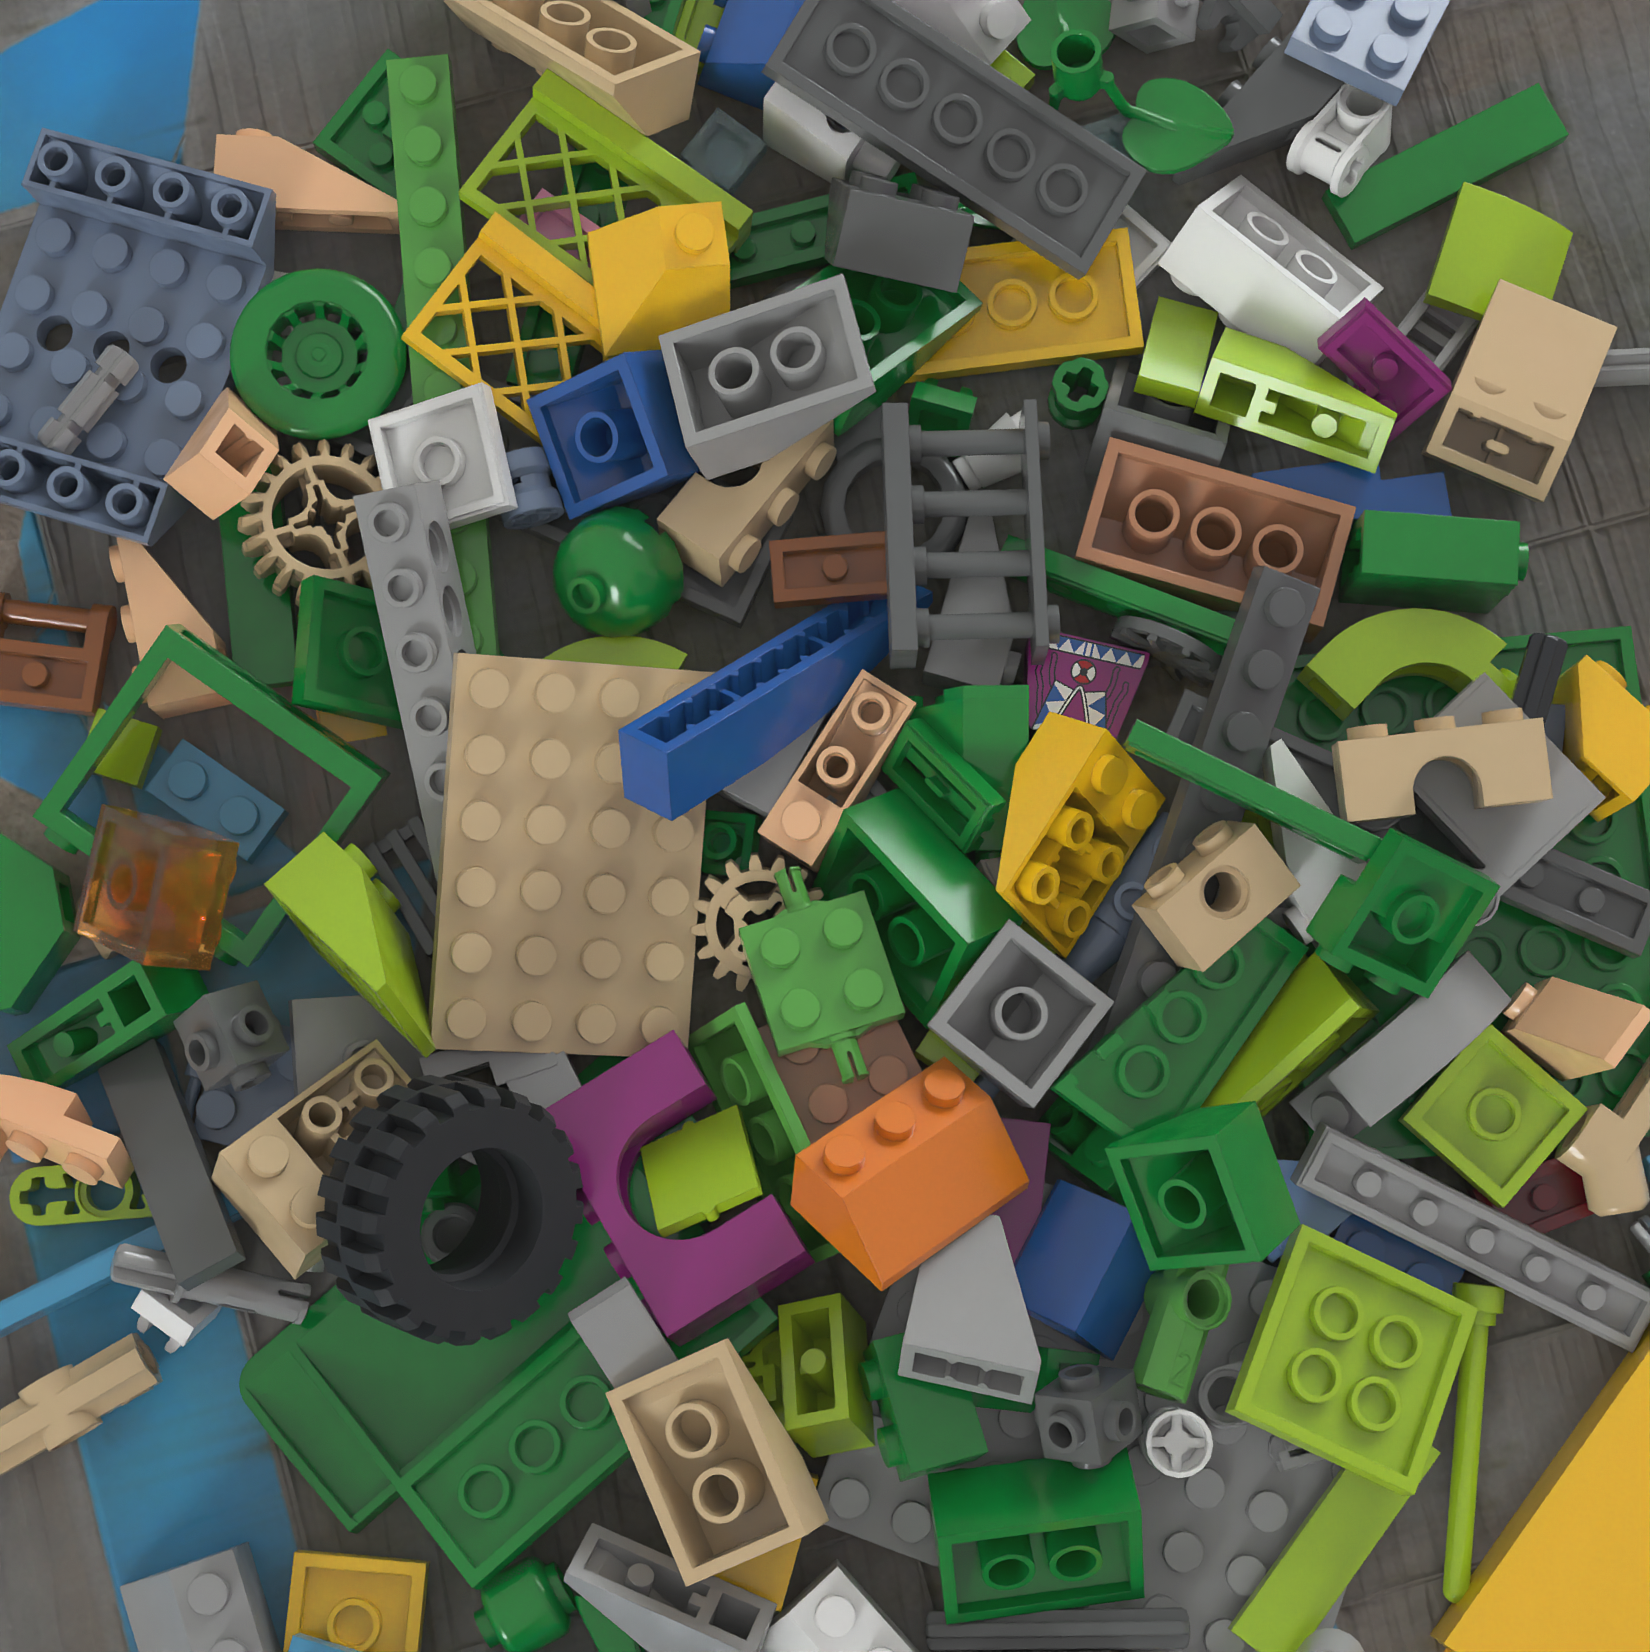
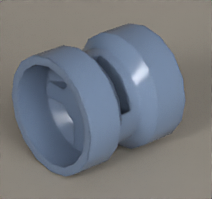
M526 447L507 452L506 456L518 508L500 514L503 526L512 530L528 529L549 523L562 516L565 512L560 492L552 487L550 480L552 470L544 448Z

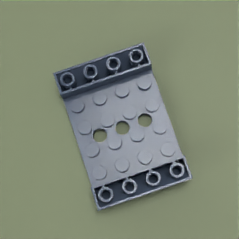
M42 127L21 183L39 203L0 311V503L152 547L193 505L165 482L163 478L220 393L227 387L233 391L235 383L230 367V343L234 327L250 299L273 279L276 193L273 189ZM61 324H70L73 333L67 346L58 351L47 350L46 337L50 330ZM116 340H127L129 342V355L139 365L138 372L126 386L122 384L117 386L115 391L119 395L89 433H86L84 430L81 431L77 437L82 441L71 455L46 448L37 438L38 432L50 417L56 420L62 413L57 410L87 371L91 370L95 373L99 368L95 361L103 353L106 346ZM172 356H184L187 366L183 376L172 383L160 382L158 375L162 363Z

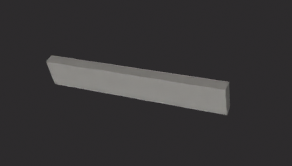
M1321 1121L1290 1178L1295 1185L1632 1353L1650 1322L1649 1286Z

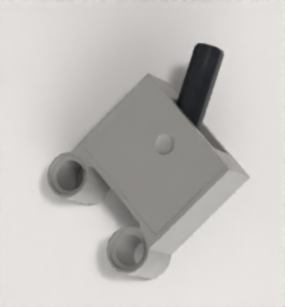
M1533 633L1529 637L1511 699L1484 672L1470 682L1434 717L1454 716L1456 727L1482 725L1481 713L1522 708L1524 720L1543 717L1545 727L1567 653V642L1554 635ZM1546 735L1553 799L1547 801L1474 810L1470 781L1466 774L1456 765L1446 761L1427 762L1416 775L1413 786L1415 805L1476 867L1474 869L1486 874L1501 886L1475 926H1480L1489 921L1498 910L1500 896L1606 798ZM1400 818L1354 823L1353 825L1372 833L1391 827Z

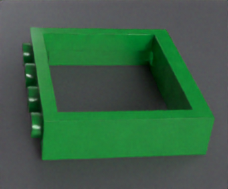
M181 624L166 625L32 817L47 827L43 834L53 844L71 854H77L81 850L101 864L97 872L110 884L126 892H130L134 887L154 901L150 908L160 919L178 929H183L185 925H188L205 937L207 940L204 943V947L213 956L231 966H236L238 962H241L246 967H249L261 958L289 918L274 897L249 933L245 934L68 809L168 665L173 661L351 787L317 837L322 832H325L340 846L391 773L300 708L291 705L290 701Z

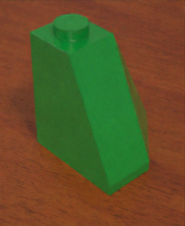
M968 685L944 689V695L935 697V704L923 706L922 696H909L908 698L917 703L909 720L922 717L1007 801L1002 811L992 815L995 823L991 830L980 835L984 839L981 847L978 850L964 854L969 860H974L975 866L980 860L1001 857L1015 764L1029 744V685ZM915 766L917 772L926 779L927 777ZM946 796L943 797L967 822L969 821Z

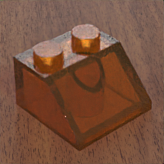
M102 804L73 931L142 965L210 971L215 948L221 939V921L229 887L236 874V857L240 843L203 827Z

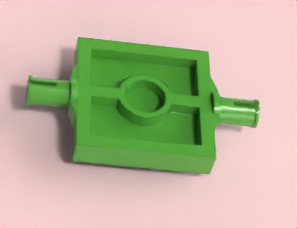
M800 866L789 867V877L794 892L792 891L786 869H782L774 874V878L777 881L786 909L782 910L774 918L739 928V938L777 1055L781 1057L810 1047L832 1048L842 1077V1083L849 1084L854 1082L855 1076L848 1057L851 1059L857 1081L862 1080L870 1074L867 1071L857 1039H860L872 1028L903 1019L905 1015V1010L864 890L830 901H810Z

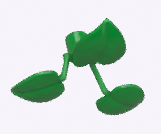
M1109 0L1024 1L1022 7L1031 21L1016 36V41L1023 59L1032 67L1039 70H1053L1054 83L1049 87L1050 98L1048 105L1058 111L1063 98L1080 102L1090 99L1100 89L1105 90L1120 114L1131 119L1124 127L1122 133L1123 147L1126 154L1131 160L1152 173L1175 174L1188 170L1231 142L1234 136V128L1225 110L1210 95L1189 82L1175 78L1149 80L1141 86L1137 93L1136 107L1130 105L1125 100L1115 84L1114 74L1103 69L1102 55L1109 49L1116 37L1115 34L1109 31L1112 5ZM959 202L958 208L975 216L973 226L984 229H1000Z

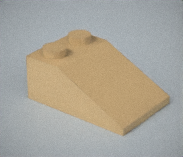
M728 1338L605 1393L686 1587L804 1537L829 1521L801 1453Z

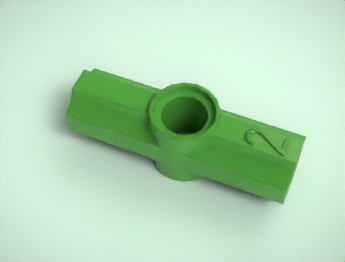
M1230 1264L1157 1270L1150 1276L1145 1285L1144 1292L1145 1307L1150 1318L1133 1368L1138 1390L1174 1403L1186 1404L1208 1332L1220 1326L1230 1312L1232 1297L1230 1287L1225 1280Z

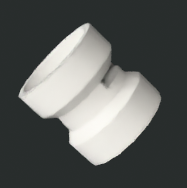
M1174 1406L1163 1407L1149 1414L1143 1422V1434L1138 1438L1140 1451L1147 1463L1163 1474L1176 1478L1193 1476L1201 1471L1211 1458L1213 1448L1211 1431L1205 1421L1195 1413Z

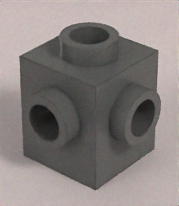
M257 980L205 994L173 1021L184 1044L186 1058L190 1066L196 1070L205 1092L232 1084L236 1092L256 1086L272 1075L269 1066L290 1050L283 1036L282 1026L278 1018L272 1013Z
M1076 1364L1062 1369L1058 1374V1378L1034 1394L1036 1404L1035 1422L1040 1430L1044 1458L1070 1461L1074 1467L1079 1469H1096L1108 1465L1112 1461L1113 1456L1143 1434L1134 1370L1091 1364Z

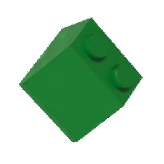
M1256 1101L1198 1108L1115 1141L1105 1148L1150 1271L1262 1262L1301 1225Z

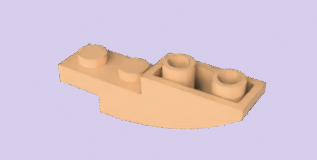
M0 1074V1161L9 1148L12 1152L30 1162L40 1163L42 1158H46L61 1164L65 1172L85 1184L97 1185L98 1181L101 1180L123 1189L134 1171L131 1158L119 1137L91 1127L93 1122L77 1093L43 1082Z

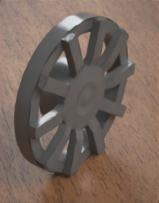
M1119 617L1109 637L1118 642L1117 646L1150 653L1146 668L1161 667L1167 670L1173 680L1181 682L1182 678L1185 677L1202 688H1208L1209 683L1214 684L1222 657L1214 650L1195 638L1167 625L1141 617ZM1136 633L1147 635L1146 640ZM1194 656L1200 659L1202 662L1193 660Z

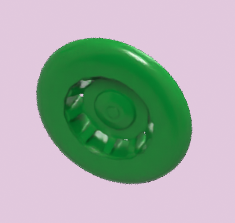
M322 268L305 269L273 280L250 299L237 319L230 343V367L235 386L241 398L261 421L277 431L293 437L311 440L332 439L362 429L368 425L369 419L380 416L389 406L398 392L404 377L407 361V344L401 340L404 330L396 311L384 295L375 287L346 272ZM307 315H316L315 320L302 323L299 320ZM328 315L340 316V323L328 321ZM287 326H292L293 331L286 339L280 337ZM354 327H358L362 332L357 340H354L350 335ZM273 351L282 352L281 362L272 361ZM367 353L366 362L359 364V356ZM288 377L291 384L281 386L277 382L278 378ZM358 378L352 387H349L353 380ZM304 393L311 396V398L307 399L299 396Z

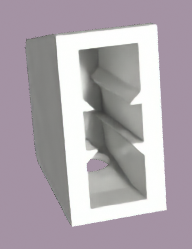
M777 82L773 84L765 95L763 103V143L831 183L832 177L849 181L851 170L880 175L888 178V181H890L901 165Z

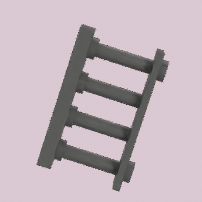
M1024 399L1019 429L921 431V425H909L908 403H882L880 431L890 669L916 668L918 647H929L930 641L1030 638L1031 665H1044L1049 644H1059L1060 613L1058 605H1047L1040 460H1049L1050 427L1048 421L1038 422L1037 399ZM1021 454L1022 489L924 492L923 485L911 486L910 464L921 463L922 457ZM1024 515L1025 550L926 553L925 546L914 547L913 524H924V518ZM1027 576L1028 612L929 615L928 608H916V586L927 585V579Z

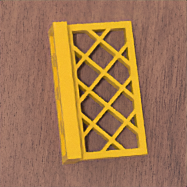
M496 211L481 229L478 238L406 329L401 340L465 388L481 382L490 386L481 379L479 356L513 353L518 386L495 389L490 386L495 408L500 415L541 446L543 445L526 401L530 398L529 395L542 393L571 378L567 353L568 346L590 344L601 352L603 356L594 287ZM478 260L501 276L504 298L469 302L465 277ZM512 285L526 296L514 297ZM458 288L460 303L445 304ZM539 305L552 315L555 337L520 340L515 308ZM506 309L511 342L476 346L471 313ZM462 314L467 347L441 349L422 333L436 316ZM563 324L577 335L565 336ZM557 348L562 381L528 385L523 352ZM469 358L470 370L456 359ZM520 396L522 409L507 398Z

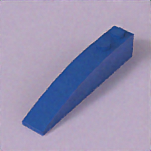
M916 586V608H928L933 603V592ZM887 599L830 604L619 729L624 798L673 821L768 761L805 733L844 698L862 669L870 673L889 653Z

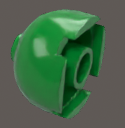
M614 506L596 511L583 519L561 541L553 563V588L560 606L575 624L591 634L612 638L633 636L648 631L669 615L672 605L679 601L683 592V563L675 542L666 531L659 535L652 526L644 522L649 516L637 509Z

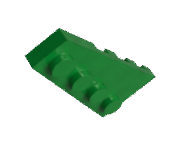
M1266 916L1204 972L1183 967L1061 1074L1049 1089L1119 1140L1200 1108L1300 962L1308 947Z

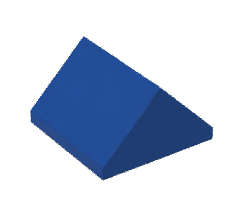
M1061 1179L1056 1181L1014 1262L1028 1315L1110 1361H1114L1144 1301L1145 1285L1150 1276L1155 1272L1149 1269L1125 1206Z

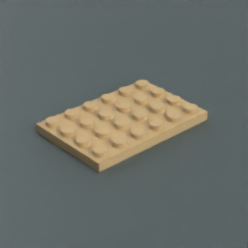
M454 652L428 1015L431 1038L436 1049L551 1053L552 1051L555 1054L564 1051L565 1054L632 1056L672 1030L676 1032L688 1049L696 935L691 934L690 927L697 924L698 910L693 907L694 900H699L706 800L690 809L687 813L670 821L624 798L618 730L715 672Z

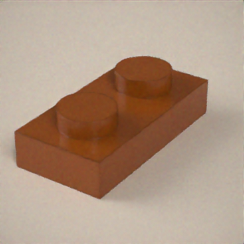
M885 531L769 541L775 609L887 599Z

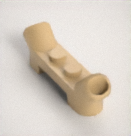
M1650 1056L1614 1110L1611 1111L1603 1104L1586 1106L1588 1110L1561 1140L1555 1152V1159L1582 1176L1588 1210L1600 1217L1643 1210L1650 1201L1639 1149L1640 1142L1648 1130H1650Z

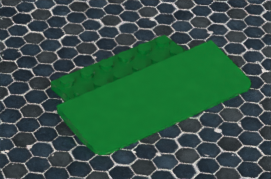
M599 1056L578 1074L581 1085H585L630 1056ZM691 1115L657 1136L651 1142L682 1129L683 1124L687 1121H693L694 1123L697 1121ZM640 1155L631 1177L630 1198L632 1208L644 1230L655 1236L662 1237L657 1230L642 1156ZM474 1164L461 1176V1196L444 1198L445 1203H464L478 1212L481 1181L478 1166ZM422 1213L420 1233L423 1223L430 1213ZM583 1215L582 1224H575L572 1239L578 1241L573 1259L565 1258L558 1274L563 1276V1279L551 1295L543 1293L537 1302L541 1307L524 1322L515 1319L510 1320L512 1329L507 1333L492 1340L481 1337L473 1345L454 1346L445 1341L436 1344L380 1322L362 1313L360 1306L347 1301L335 1285L307 1309L301 1325L289 1324L248 1360L241 1372L239 1381L242 1399L277 1446L349 1532L358 1534L401 1496L471 1588L480 1590L631 1456L605 1394L613 1390L614 1387L571 1323L567 1314L621 1279L604 1252L603 1247L611 1243L612 1240L601 1221L592 1226ZM707 1219L665 1238L685 1240L705 1235L707 1233L704 1229L712 1222H709ZM424 1252L428 1264L435 1263ZM630 1277L627 1280L640 1300L644 1298L633 1277ZM759 1297L681 1347L667 1338L665 1333H663V1336L679 1360L727 1338L740 1358H742L779 1325V1318L762 1297Z

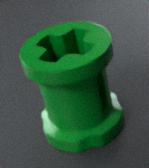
M1084 357L1062 363L1055 371L1052 387L1047 399L1048 411L1053 420L1064 428L1077 430L1092 425L1100 416L1109 387L1103 368L1094 360ZM1077 386L1085 388L1087 394L1083 395L1078 402L1068 398V394L1072 393Z

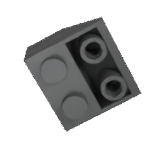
M851 170L849 181L832 177L829 190L824 259L836 267L957 293L975 216L958 208L959 197L946 194L938 188L915 183L911 185L910 194L897 192L899 184L888 181L886 177L858 170Z

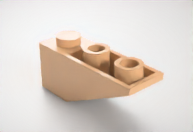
M116 537L118 545L109 547V557L117 582H125L129 605L121 606L120 608L121 620L128 642H136L140 662L164 627L172 624H181L228 657L225 642L143 544ZM171 661L143 701V703H148V707L162 719L232 704L173 661ZM137 666L132 667V673L134 672Z
M862 669L757 832L768 843L815 873H818L843 809L865 801L881 772L883 763L906 721L912 715L917 703ZM831 795L838 801L834 804L826 798Z

